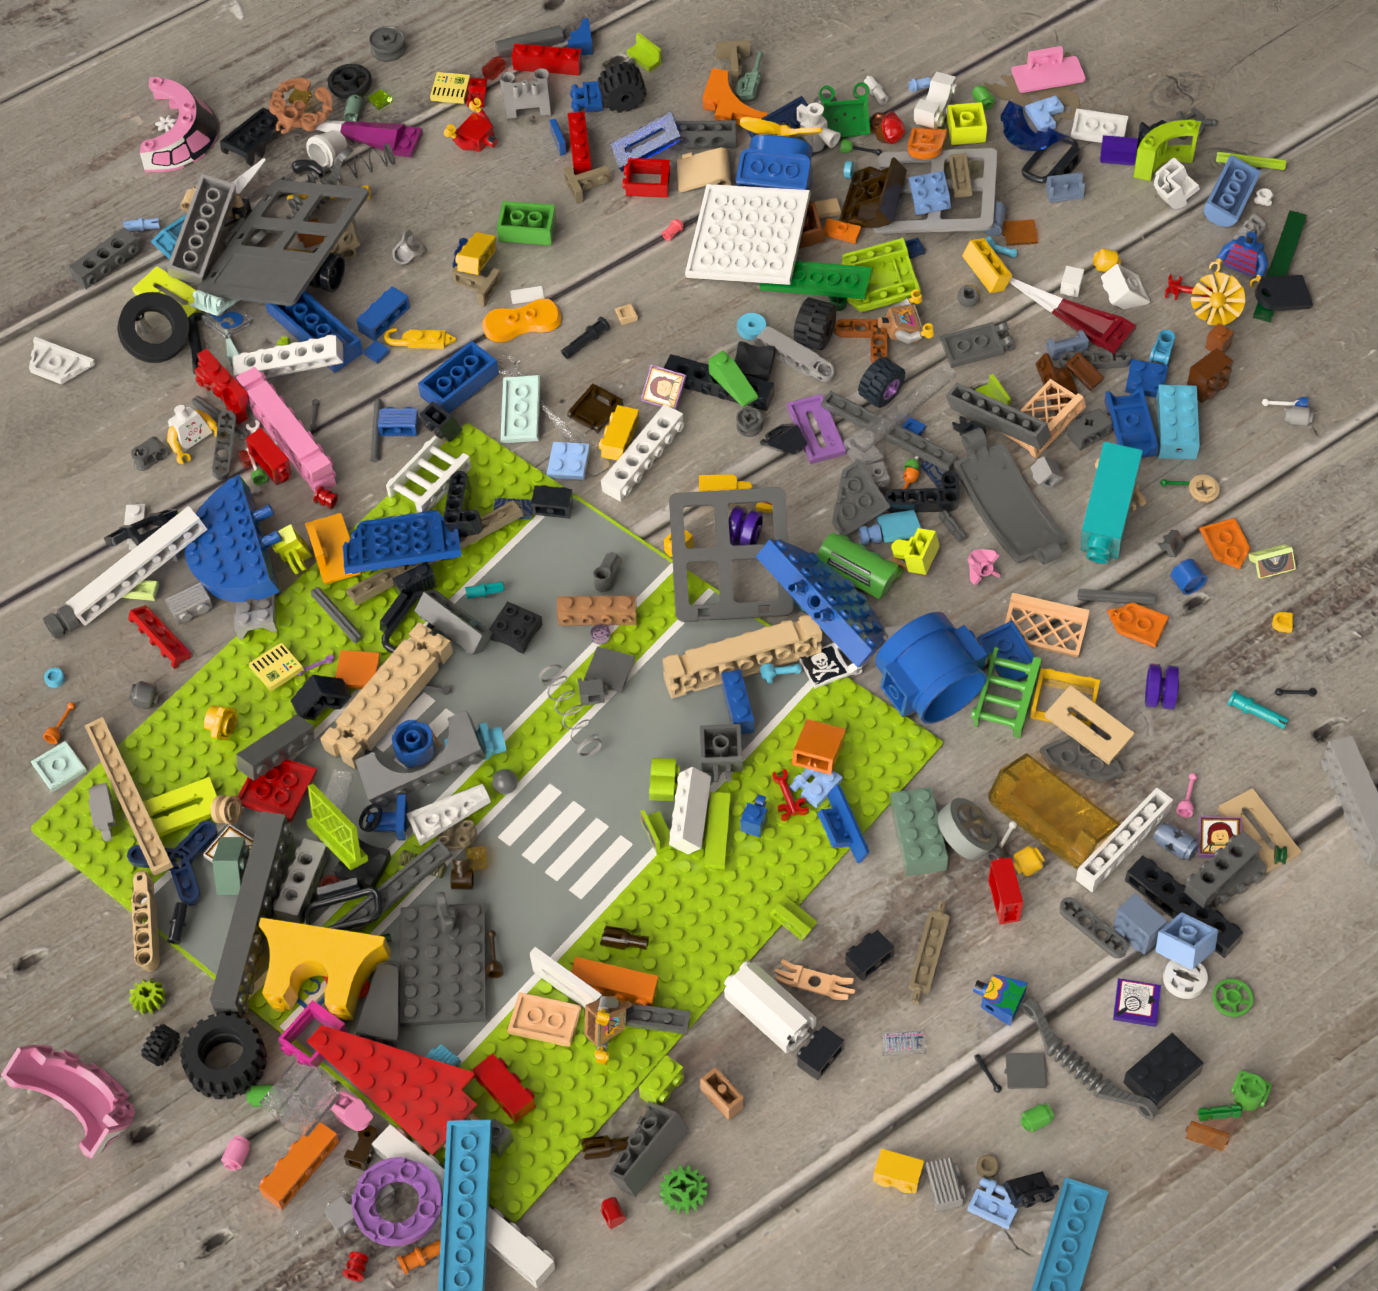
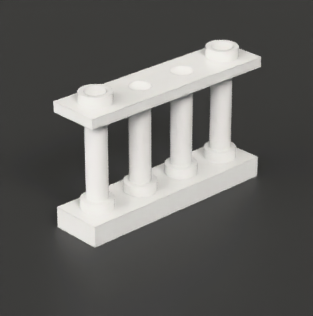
M434 435L388 481L386 485L388 496L392 498L399 492L416 502L417 513L430 511L447 494L451 475L457 471H464L466 473L471 468L470 457L463 453L459 458L455 459L440 450L438 438ZM434 454L451 464L448 470L443 471L428 462V460ZM423 467L440 478L435 483H430L415 473ZM411 479L427 489L423 496H419L403 485Z

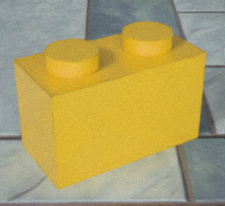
M881 1148L874 1170L873 1181L884 1187H896L904 1193H916L923 1172L924 1161Z

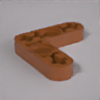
M839 319L835 322L834 333L838 337L870 338L871 363L878 359L877 352H881V357H887V328H880L881 334H877L878 319ZM863 326L865 330L858 331L856 327ZM880 340L883 344L876 345L874 342Z

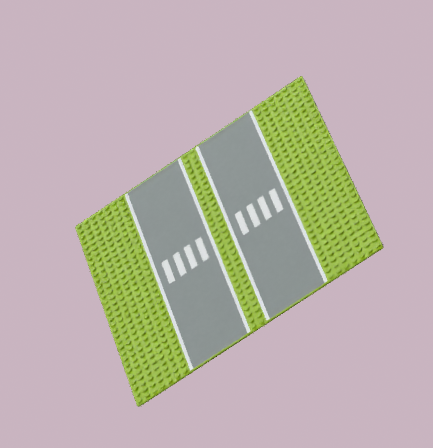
M465 423L461 427L463 430L450 443L446 441L439 447L440 450L455 459L459 458L463 453L470 457L471 468L467 472L472 491L468 510L478 511L480 518L494 510L495 498L532 500L535 485L564 487L470 423ZM434 454L428 460V462L443 471L448 470L451 464ZM423 467L415 473L430 483H435L440 478ZM411 479L403 485L419 496H423L427 489ZM399 492L392 498L387 495L361 521L417 513L416 502ZM448 492L430 511L437 510L444 517ZM574 493L570 519L532 515V519H516L461 549V557L442 559L430 566L435 574L437 587L433 589L489 629L507 601L542 616L543 625L532 637L524 654L517 652L504 643L495 642L490 639L483 652L474 655L468 654L464 651L463 647L452 642L447 635L434 628L432 631L433 636H436L438 633L450 640L453 654L444 664L441 662L437 664L439 670L427 685L441 688L448 686L450 687V693L445 695L441 691L423 688L370 752L366 749L364 752L365 755L374 752L381 761V764L394 772L412 773L422 770L436 761L445 749L444 739L449 738V722L447 718L464 710L472 718L475 728H477L479 723L486 722L488 729L500 726L503 733L507 752L492 755L488 760H481L478 764L465 767L458 773H452L440 781L432 782L423 789L415 790L406 795L408 803L407 813L483 784L489 795L490 803L461 820L473 821L477 829V836L468 847L451 851L453 856L444 862L447 868L443 878L440 879L432 876V874L428 875L383 912L377 921L370 923L359 933L376 936L390 933L392 941L387 943L392 951L390 960L382 964L392 963L400 971L402 907L436 906V893L445 892L447 905L485 903L486 967L492 961L488 932L494 930L496 932L494 937L496 960L502 964L504 971L503 976L500 978H489L486 973V1022L402 1026L399 1049L427 1058L432 1048L435 1047L437 1049L442 1044L459 1057L462 1064L461 1069L473 1072L472 1069L493 1053L497 1059L501 1057L508 1066L507 1070L511 1074L513 1072L517 1074L522 1082L520 1084L525 1089L529 1088L535 1095V1108L515 1124L475 1078L463 1090L478 1105L472 1113L480 1120L493 1121V1119H496L512 1131L514 1141L499 1158L492 1153L489 1204L498 1209L513 1223H517L582 1151L581 1139L594 1137L648 1077L664 1056L685 1035L625 1026L622 1032L611 1038L608 1042L606 1052H609V1060L604 1065L596 1062L595 1051L597 1046L585 1036V1009L581 1007V1013L570 1047L508 1034L507 1030L519 992L579 1005L533 972L530 952L534 947L541 950L570 972L575 957L658 976V987L653 1007L690 1011L689 1031L727 987L724 984L726 979L732 974L735 975L745 961L748 960L750 962L780 929L782 925L769 914L781 899L787 896L796 905L800 906L850 850V847L832 848L818 816V812L821 809L832 808L828 797L818 808H815L807 801L805 805H801V808L809 807L807 815L797 814L796 816H791L787 821H782L781 815L787 812H778V805L787 803L780 785L772 779L773 772H776L778 777H782L783 769L787 770V784L795 804L801 798V793L804 791L799 788L795 792L790 788V785L794 782L793 779L797 775H801L805 770L803 767L792 765L795 745L806 720L809 719L846 729L844 745L833 771L843 777L839 785L845 794L862 835L890 805L891 793L903 791L943 744L941 739L907 716L902 717L898 710L848 677L835 680L814 689L803 667L799 674L776 675L771 684L762 679L761 672L743 677L754 718V732L741 734L742 771L731 772V782H727L725 772H719V782H714V772L706 773L711 776L701 849L686 854L674 848L657 855L641 823L640 810L644 809L647 815L660 811L670 831L673 821L672 814L675 807V795L674 801L649 800L652 758L676 759V765H680V772L691 767L702 771L700 726L731 724L722 684L696 692L693 690L687 691L686 695L671 699L664 681L662 658H666L671 654L682 656L688 649L703 647L708 643L720 642L726 638L740 636L746 632L757 631L771 625L760 618L680 622L676 618L673 560ZM360 521L348 532L350 539L352 532L357 529ZM607 553H617L622 558V563L612 580V586L608 591L600 592L596 590L594 585V570L601 565ZM316 561L276 598L277 632L273 633L265 628L248 630L243 639H239L238 636L234 637L122 741L117 748L142 801L208 777L211 779L217 796H238L248 776L237 769L236 754L297 715L290 700L306 683L309 677L312 675L335 677L341 650L380 653L379 670L392 654L381 643L384 632L380 630V620L398 595L394 590V586L356 606L346 590L386 568L375 571H362L360 575L324 584ZM687 570L689 604H718L720 602L719 590ZM482 582H484V585L503 582L504 591L486 595V598L482 596L467 599L465 587L480 585ZM319 587L362 634L361 641L354 643L312 597V589ZM557 596H636L637 625L558 626ZM420 598L414 603L391 635L389 642L392 645L398 647L404 639L409 641L411 639L409 633L418 622L425 626L429 623L422 620L420 615L415 612ZM710 609L698 610V616L710 615ZM597 629H604L609 633L610 637L607 642L598 644L592 640L593 632ZM280 643L290 651L303 668L326 659L328 655L334 657L332 663H324L303 672L301 676L296 675L273 691L266 687L249 666L250 662ZM597 646L635 656V662L622 693L607 689L608 694L604 695L605 703L583 705L582 709L577 713L566 715L564 722L570 728H574L583 720H590L587 726L573 731L572 738L574 741L581 743L588 736L597 734V738L602 742L601 748L596 753L586 757L580 756L577 752L580 744L572 742L570 738L573 729L563 726L562 721L565 715L556 712L555 704L557 700H552L548 697L549 686L541 683L539 679L540 672L552 664L562 666L563 672L559 677L567 676V680L560 685L551 686L549 694L552 698L558 699L567 691H575L572 697L557 703V710L561 713H567L572 707L581 705L578 678H582V681H584ZM796 661L783 666H790L795 664L801 665L800 661ZM560 668L548 669L542 674V679L554 677L559 673ZM565 678L557 680L554 684L564 681ZM551 681V682H544V683H545V684H548V685H551V683H552L553 681ZM348 688L352 697L341 710L325 708L315 720H306L314 726V741L295 755L289 757L288 760L316 768L318 773L312 784L357 827L358 838L372 846L390 850L392 859L375 887L378 889L405 867L399 865V858L403 850L410 851V854L412 852L413 854L416 853L418 856L437 840V836L420 846L408 819L406 840L398 841L396 832H365L360 829V815L372 803L368 799L358 768L355 770L344 763L341 755L336 758L326 752L320 740L330 727L336 728L335 720L362 690ZM573 692L565 694L561 699L572 695ZM212 705L236 708L238 715L237 725L234 732L228 737V740L214 738L211 736L212 731L204 728L206 713ZM580 706L572 709L569 713L577 711L578 709H580ZM407 720H417V722L428 724L437 737L439 744L442 745L438 747L434 740V758L424 765L407 768L398 761L392 743V735L396 731V727ZM588 721L581 723L577 727L584 726ZM599 742L588 743L580 750V753H588L594 750L599 745ZM100 762L39 818L30 829L38 838L131 913L134 875L138 871L146 870L154 882V897L157 901L158 935L167 942L171 927L169 921L172 920L176 902H181L171 871L166 870L154 876L150 868L135 867L130 864L127 852L132 846L139 845L106 771ZM502 769L513 771L518 778L517 788L507 795L498 793L492 785L494 774ZM811 775L806 781L811 783L815 777ZM107 782L112 796L117 825L111 827L113 840L104 842L101 830H96L93 827L88 800H90L89 789L92 786ZM309 791L292 823L288 822L290 823V831L293 833L292 845L288 846V861L283 865L284 876L283 880L279 881L278 898L281 894V884L288 877L289 865L294 862L296 848L298 845H301L303 838L323 843L307 826L306 820L312 817ZM710 792L731 793L725 869L704 868ZM758 794L766 797L765 808L767 809V822L760 838L741 832L740 822L747 803L755 805ZM197 798L153 815L152 818L158 819L163 816H169L168 814L195 804L198 805L203 801V798ZM397 799L381 807L382 812H396ZM242 807L239 821L236 824L230 825L254 839L260 812ZM372 808L369 811L374 813L378 812V809ZM367 814L365 815L364 820H363V826H364V828H365L366 825H367V822H366V818H367V816H368ZM209 818L204 821H211L216 825L217 837L191 863L201 897L196 904L187 907L186 926L183 927L181 943L177 945L169 944L215 981L238 895H217L213 863L205 859L203 854L229 824H218L213 818ZM199 823L159 837L164 848L174 849ZM330 849V855L314 891L319 900L317 888L322 887L329 880L342 881L335 877L333 871L340 859ZM177 857L175 858L176 863L181 868V859ZM452 859H473V864H471V869L474 872L473 890L451 889V870L454 869ZM304 879L298 880L297 883L302 882ZM369 895L314 910L311 913V925L318 927L334 925ZM147 897L142 900L141 904L147 900ZM274 912L272 919L278 920ZM148 917L144 918L142 922L145 923ZM605 925L629 929L631 934L649 936L647 950L635 947H628L626 950L601 946L600 941ZM264 937V953L262 956H259V972L257 975H254V991L252 995L249 994L248 998L249 1009L282 1035L304 1008L296 1002L292 1011H275L262 994L270 962L269 943L266 937ZM375 970L372 972V974H371V975L368 977V979H367L370 985H371V982H372V979H373ZM323 976L310 977L301 985L298 997L307 1005L312 1000L317 1003L325 996L327 984ZM310 979L318 980L321 986L319 992L314 995H309L304 991L314 992L318 989V984L310 981ZM367 996L358 1000L354 1020L347 1019L344 1022L349 1034L356 1035L355 1031ZM324 1002L321 1006L329 1012ZM315 1018L292 1042L294 1046L310 1058L317 1050L307 1040L323 1025ZM326 1058L319 1065L395 1128L399 1127L412 1142L416 1141ZM417 1142L428 1155L431 1154L419 1142ZM442 1147L434 1157L445 1168L446 1150Z

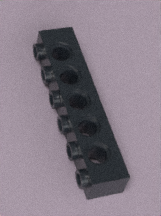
M670 354L664 369L687 375L683 388L739 404L709 374L708 364ZM744 375L758 396V399L747 406L767 411L774 396V383Z
M1142 855L1127 871L1125 882L1173 919L1182 912L1221 930L1222 933L1217 935L1215 952L1224 959L1240 943L1243 932L1238 925L1229 922L1221 912L1212 909L1208 905L1203 909L1184 893L1186 885L1177 882L1169 872H1164L1153 860L1147 859ZM1147 878H1153L1156 881H1150ZM1168 890L1172 892V894H1167L1164 891ZM1181 903L1187 904L1188 907L1182 906ZM1197 916H1202L1205 920H1201Z

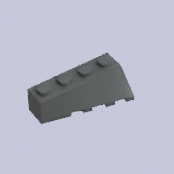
M650 1101L646 1105L647 1111L645 1115L640 1116L637 1122L638 1128L636 1132L630 1134L627 1140L628 1146L626 1150L621 1151L609 1173L621 1191L635 1197L689 1130L678 1112Z

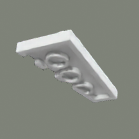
M480 784L409 812L406 815L421 846L490 803V798L483 784Z

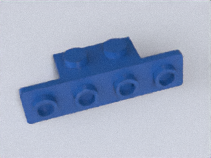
M835 785L828 794L832 808L821 809L818 812V816L832 848L850 847L856 862L862 863L870 852L868 845L864 840L841 786Z

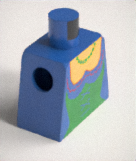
M995 974L989 984L977 980L973 992L983 996L981 1003L983 1010L1011 1026L1026 993L1028 983Z

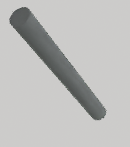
M375 399L371 445L372 462L378 461L380 438L378 421L379 412L382 408L381 399Z

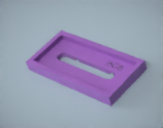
M822 394L787 403V410L792 422L799 426L807 443L803 448L810 464L846 455V449L830 412L821 407V402L824 399ZM807 413L813 414L826 444L825 448L819 446L807 418Z

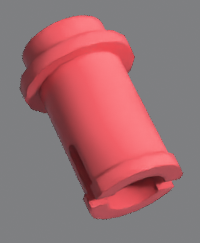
M679 219L672 220L671 224L662 232L664 239L670 241L677 232L683 230L682 227L684 225Z

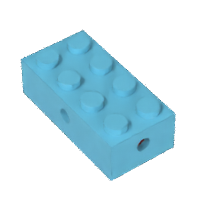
M1159 385L1156 396L1158 457L1197 459L1200 446L1197 386Z

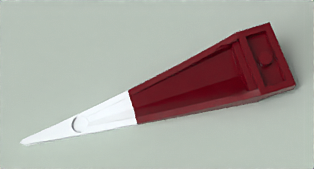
M1011 278L1009 283L1077 332L1078 330H1083L1088 340L1096 346L1103 347L1114 355L1136 330V325L1122 316L1066 300L1014 278Z

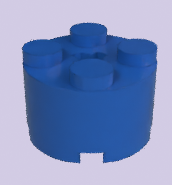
M407 720L396 727V731L392 735V743L396 758L400 763L404 764L407 768L424 765L434 758L435 744L433 735L426 723H420L417 720Z

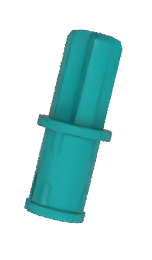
M482 582L480 585L465 587L467 599L482 596L486 598V595L503 592V582L485 585Z

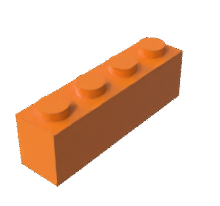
M575 957L571 973L598 991L602 996H615L621 1003L629 1001L633 1004L653 1006L658 987V976Z
M317 1119L313 1124L306 1127L304 1135L299 1141H295L291 1145L287 1155L284 1158H280L275 1164V1169L260 1182L259 1189L262 1196L281 1210L285 1208L340 1143L337 1134Z

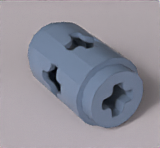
M1162 822L1153 836L1156 844L1182 860L1190 861L1200 846L1196 838L1171 823ZM1170 844L1173 845V849H1174L1173 851L1170 850V849H1171V848L1169 847Z

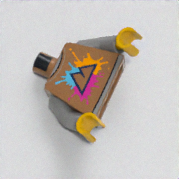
M918 289L911 292L910 299L906 298L889 308L885 317H879L878 327L887 328L891 339L910 344L918 343L920 339H923V336L926 338L933 337V325L927 323L922 326L916 306L912 305L913 302L915 304L922 302V295H919Z
M611 995L602 996L600 1000L585 1005V1036L597 1046L595 1051L597 1063L607 1064L609 1060V1052H606L608 1042L625 1029L626 1016L633 1012V1006L629 1001L621 1003L615 996Z

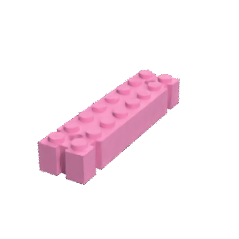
M253 367L236 376L237 382L248 393L249 400L246 406L252 410L253 415L271 438L278 443V447L288 457L303 479L309 483L313 492L315 493L319 486H324L325 490L336 486L334 478L336 473L332 468L334 465L332 459L324 455L321 445L314 442L311 432H306L302 421L295 418L292 408H287L283 397L276 394L277 392L273 384H268L265 374L262 371L259 372L256 367Z

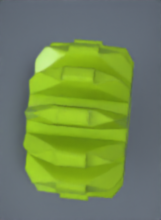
M143 978L141 984H134L136 989H130L131 996L129 1001L133 1005V1009L135 1011L140 1010L143 1015L147 1011L153 1015V1009L160 1010V1004L166 1001L164 998L166 995L165 989L162 988L163 986L159 981L155 982L153 978L148 982Z

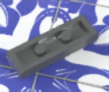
M632 1004L633 1012L626 1016V1027L687 1035L691 1012Z

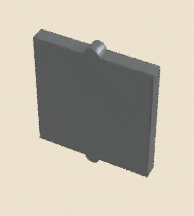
M1044 1053L1005 1054L1006 1069L1004 1073L1007 1074L1008 1089L1046 1088L1045 1073H1047V1068H1045Z

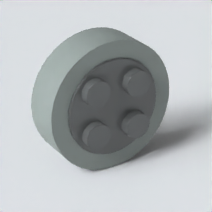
M955 798L940 810L938 824L946 839L944 842L946 851L952 847L957 853L967 859L979 860L996 846L997 836L991 821L973 802L964 798Z

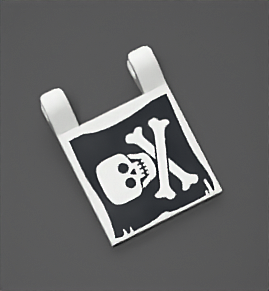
M835 643L822 647V653L799 658L814 689L850 675L861 674L863 671L862 667L857 668L854 663L847 667L839 653L842 650Z

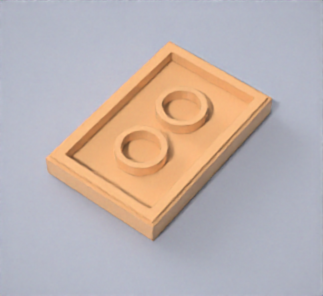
M519 992L507 1031L508 1034L570 1047L582 1008L581 1005Z

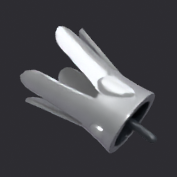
M142 313L135 321V330L137 332V325H139L142 333L147 335L144 322L149 327L151 325L145 319V314Z

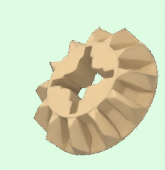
M1197 475L1190 481L1188 492L1198 502L1202 501L1207 504L1209 501H1214L1218 496L1219 485L1211 476ZM1201 486L1208 489L1206 494L1203 493V490H1200Z

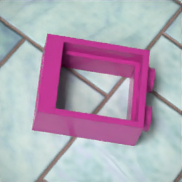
M312 1000L278 1039L281 1044L280 1049L287 1056L293 1055L302 1067H309L314 1071L325 1058L318 1051L310 1058L292 1045V1042L314 1018L324 1026L346 1033L348 1031L344 1022Z

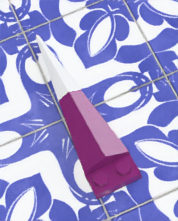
M326 120L317 126L316 129L324 132L337 130L345 138L383 151L384 144L388 143L395 156L413 157L423 134L422 128L408 127L405 124Z

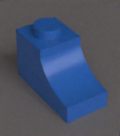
M589 18L582 19L581 26L576 31L570 32L571 39H568V48L581 49L582 55H592Z

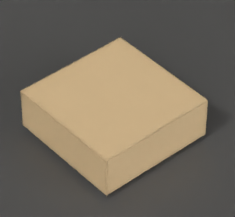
M632 303L615 308V314L620 325L638 320Z

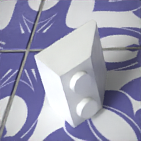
M1116 264L1101 276L1104 283L1103 287L1110 296L1109 301L1113 306L1127 309L1151 302L1139 275L1125 267Z

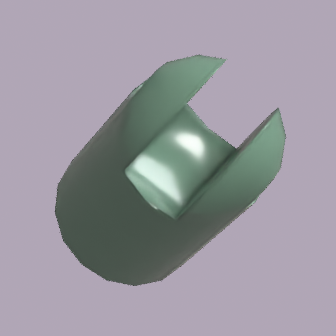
M354 94L349 97L344 113L345 121L356 122L359 109H361L363 99L359 95Z

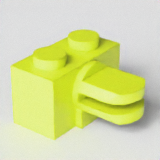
M290 524L278 531L282 541L272 545V548L276 554L279 553L283 562H288L293 572L298 574L300 573L298 566L302 571L306 570L304 561L312 557L306 541Z
M921 528L917 529L914 537L911 536L909 541L897 539L891 546L894 558L904 559L908 572L923 575L927 574L940 547L936 531Z

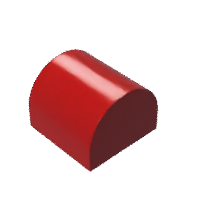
M616 1197L602 1201L600 1211L608 1228L612 1229L626 1220V1216Z

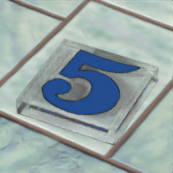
M235 304L218 316L211 313L202 316V322L225 339L230 338L254 323L253 318Z

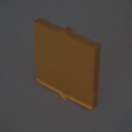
M1034 219L1004 221L1003 236H1005L1006 246L1038 244V230L1035 229Z
M1191 1121L1189 1127L1187 1126L1185 1130L1187 1132L1185 1139L1221 1151L1224 1150L1225 1145L1227 1146L1229 1142L1227 1140L1229 1133Z

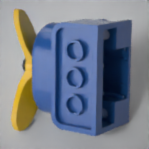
M741 118L740 125L743 128L759 135L752 137L749 148L741 153L736 177L737 185L810 190L813 176L811 166L813 148L808 142L798 137L820 134L823 128L793 129L786 122H781L778 125L757 118Z

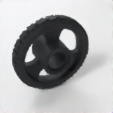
M350 63L339 66L328 77L329 90L335 96L343 99H349L354 94L362 96L370 89L372 84L370 72L359 64ZM365 77V83L359 88L358 79ZM342 84L343 90L338 89L335 85Z

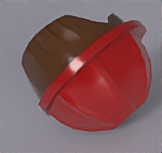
M890 111L882 118V122L875 131L877 139L881 143L896 144L904 136V122L898 118L895 112Z

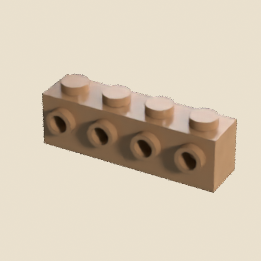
M557 596L558 626L637 625L636 596Z

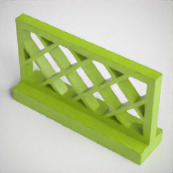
M314 784L309 785L308 791L312 817L306 820L307 826L350 870L368 862L367 854L359 846L357 827Z

